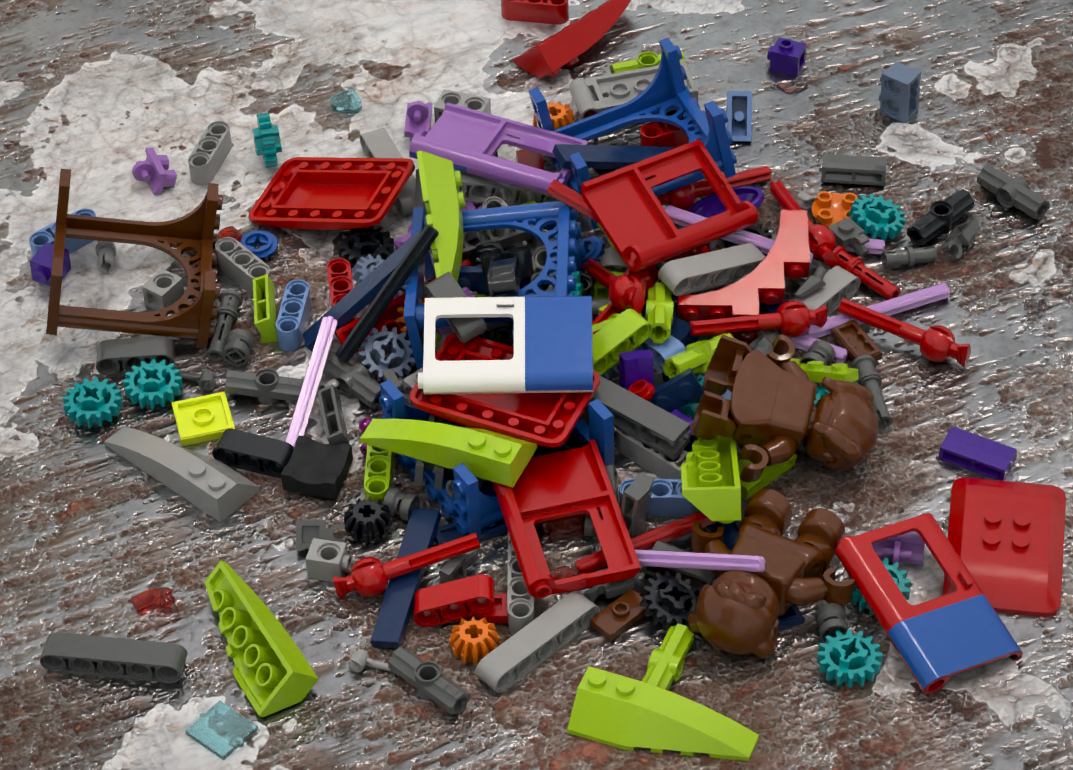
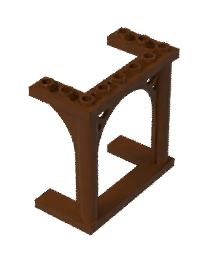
M61 169L46 334L57 335V328L64 327L197 339L196 348H207L208 338H212L215 330V322H211V320L217 317L218 303L214 302L215 299L219 300L220 284L215 283L217 269L212 268V266H216L217 253L212 250L215 249L218 234L214 233V229L219 230L220 214H216L217 210L222 211L223 195H218L219 184L208 183L204 199L187 215L170 221L145 222L67 214L71 169ZM65 238L138 244L161 250L173 257L184 269L188 281L186 291L172 305L150 312H129L60 305ZM188 250H193L197 252V254L192 257H184L181 255L183 252Z

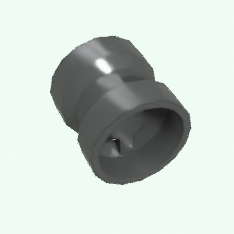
M244 329L230 331L227 344L222 353L224 360L233 366L245 365L249 360L250 351L254 344L253 335Z
M816 340L812 343L808 352L804 354L800 363L807 364L809 361H823L824 365L828 366L834 360L836 353L829 343Z
M391 487L384 497L383 505H388L391 516L399 515L402 520L409 521L412 509H419L420 496L413 493L405 494L401 489Z
M828 603L817 609L815 613L816 621L820 626L819 634L824 643L827 635L835 638L837 630L842 635L846 634L849 628L845 621L846 615L842 605Z

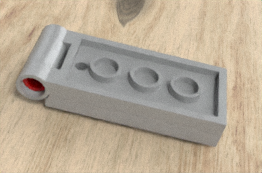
M680 61V65L684 67L687 75L684 83L689 88L691 98H696L698 101V89L685 61ZM659 65L586 79L576 78L571 81L569 90L581 120L624 104L638 96L654 79Z

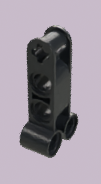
M528 246L515 247L507 251H491L479 256L484 282L488 283L491 297L512 292L519 294L521 279L534 274L530 247Z

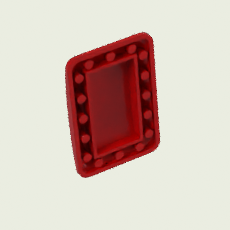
M291 158L285 161L249 212V219L253 224L293 229L353 230L374 226L384 219L414 172V162L408 158Z
M452 333L445 339L435 354V358L439 361L510 360L514 356V347L478 336L463 344L457 335ZM593 370V392L424 394L423 389H418L417 381L410 392V402L414 407L470 428L486 429L540 446L558 447L565 443L599 387L600 376Z
M971 477L958 478L952 484L947 538L996 612L1050 617L1059 612L1062 590L1066 495L1058 486ZM945 573L942 596L955 592Z

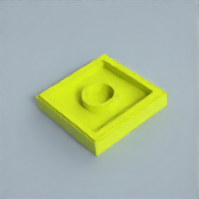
M225 391L171 402L182 447L219 439L226 429H235Z

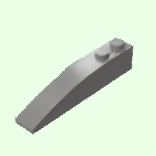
M124 426L104 441L105 446L219 522L226 519L260 491L258 485L223 462L172 444L140 430Z

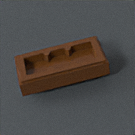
M855 320L831 328V336L840 347L848 351V356L852 361L861 355H871L875 361L882 359L883 352Z
M631 588L590 619V626L611 642L645 616L644 613L647 607L640 606L643 598Z

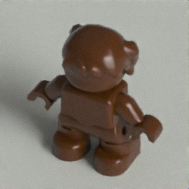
M722 334L704 377L702 390L705 392L697 407L690 435L705 440H712L715 435H719L725 438L731 437V439L740 444H746L739 456L742 460H749L753 464H747L741 472L740 479L743 482H755L760 478L766 466L788 461L796 453L803 439L807 455L816 461L822 462L825 467L832 470H846L855 467L871 454L876 445L879 421L873 408L872 401L874 396L870 390L854 382L824 377L822 384L830 393L822 396L814 405L817 385L810 381L808 375L795 361H790L795 352V346L789 337L785 335L776 336L772 344L773 351L765 356L759 350L752 351L746 342ZM727 390L732 392L731 400L724 399L721 395H724Z
M772 489L757 491L748 502L744 519L738 527V540L731 551L723 543V526L717 527V532L707 533L701 530V523L695 520L692 525L691 548L695 553L761 556L765 558L766 562L765 570L761 573L743 570H711L719 577H717L712 585L706 584L701 589L695 612L690 613L688 616L690 630L700 632L706 641L718 649L736 655L753 653L760 659H765L773 655L777 647V634L779 633L778 616L784 615L792 604L805 606L823 599L827 603L848 604L853 597L855 579L849 578L844 582L835 581V569L840 563L835 554V549L838 541L845 537V526L842 520L835 513L827 509H812L802 520L798 528L797 538L793 540L782 535L791 524L792 507L781 493Z

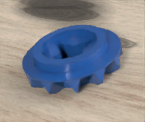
M251 231L238 239L243 246L258 258L266 261L268 256H275V250L278 249L277 238L267 231ZM257 243L260 244L259 249H255L256 246H257Z
M592 236L581 240L585 242L586 257H581V268H576V270L584 272L585 270L582 269V265L587 263L590 258L600 262L599 257L605 253V244L599 237Z

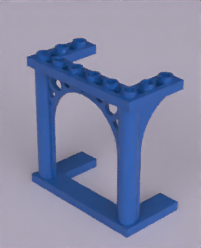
M669 38L659 41L661 62L654 79L643 92L624 104L559 129H553L546 99L539 88L536 87L529 90L538 128L590 141L636 123H668L683 130L689 138V143L700 139L726 178L736 175L734 164L737 163V159L729 145L733 141L729 130L725 126V123H728L726 112L723 108L719 109L714 101L704 104L705 111L700 110L697 99L691 98L689 88L684 83L687 75L684 67L680 65L679 60L682 59L680 48L678 45L674 46ZM671 109H679L674 115L666 116V113ZM577 152L569 155L573 174L566 182V186L582 195L581 186L583 182L589 181L591 178L587 164L580 153ZM548 156L557 172H560L562 166L557 158ZM696 171L651 188V190L658 197L705 179V176L702 172ZM585 216L593 230L599 228L596 221Z
M559 200L555 202L462 211L463 232L501 228L517 229L538 238L547 250L545 266L537 278L520 289L519 294L513 292L500 297L574 296V293H571V291H576V282L572 272H576V268H581V257H586L585 242H580L579 238H582L581 222H576L575 218H578L577 210ZM424 206L413 207L411 236L418 230L422 232L427 225V214L425 213ZM544 228L549 232H541V230ZM431 246L408 277L406 284L404 320L417 370L423 367L425 304H422L424 275L426 280L436 275L434 267L436 262L433 258ZM553 273L554 278L548 277V275ZM542 284H550L554 289L546 292L538 287ZM482 317L485 323L514 322L511 317ZM439 318L436 320V328L450 327L445 318Z
M513 322V340H514V322ZM390 379L380 383L381 396L379 397V402L383 411L381 419L429 421L431 413L404 403V395ZM599 399L588 403L589 427L579 418L573 428L576 435H578V448L586 446L589 440L595 439L604 466L614 465L613 414ZM395 453L399 463L410 470L415 480L417 459ZM463 463L453 468L454 476L447 471L441 490L434 488L435 473L430 469L424 471L423 479H426V483L423 487L426 489L428 497L440 505L444 516L451 518L462 536L467 533L468 535L476 533L478 536L482 534V529L504 519L495 489L481 488L479 490L478 480ZM449 480H454L452 481V487L455 491V498L450 497L446 491V484Z

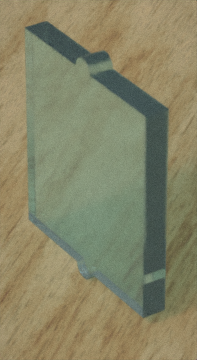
M219 700L206 713H201L200 718L185 732L187 736L222 760H225L238 747L244 746V742L258 730V726Z

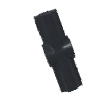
M962 189L961 191H956L944 201L933 202L930 205V212L907 228V235L911 243L919 247L926 244L936 235L949 233L952 223L974 208V200L970 193Z

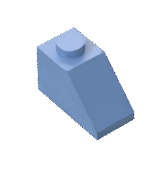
M727 91V129L731 134L732 141L751 142L752 91Z

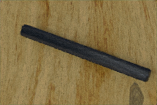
M426 225L336 352V356L346 363L351 360L439 235V232L434 227Z

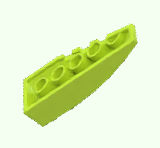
M422 150L416 151L423 202L426 205L427 225H431L439 232V235L431 245L433 258L436 262L434 263L436 279L450 272L458 282L464 241L462 208L466 207L463 191L459 192V187L463 186L461 172L455 171L451 160Z
M372 419L360 437V442L452 470L463 463L474 476L512 488L537 449L535 443L486 429L458 427L443 423L409 419Z
M715 435L712 440L698 437V440L692 444V452H688L686 455V463L681 465L682 496L711 521L727 524L735 520H741V485L736 441L731 439V437L725 438L719 435Z
M220 560L205 580V586L213 611L219 614L220 623H218L220 633L226 636L228 645L225 649L228 657L233 658L235 668L232 671L235 679L260 717L268 716L301 702L319 678L291 636L264 602L225 561Z
M588 666L577 688L567 728V733L623 750L634 751V747L651 748L653 753L673 750L681 751V755L693 756L694 753L709 754L710 758L741 761L750 760L759 740V734L702 704L646 682Z

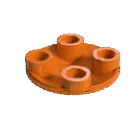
M821 191L817 194V199L812 204V215L822 225L831 226L843 219L851 218L849 211L854 200L858 199V197L853 193L840 194Z

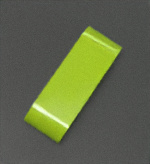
M627 309L592 336L593 370L599 375L604 374L619 362V353L633 351L649 338L652 333V325L634 309Z
M368 444L364 477L365 500L367 501L371 497L373 502L381 499L383 503L387 491L393 485V452Z

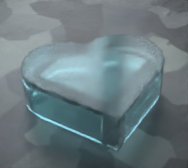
M353 88L337 93L330 99L331 108L336 112L345 111L348 114H357L362 110L361 98Z

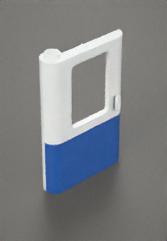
M592 296L425 298L423 372H418V389H423L424 394L593 392ZM511 317L514 320V356L510 360H436V320L439 318Z

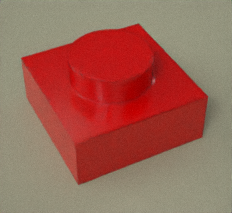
M507 593L494 594V608L488 613L478 615V621L485 617L488 623H508Z

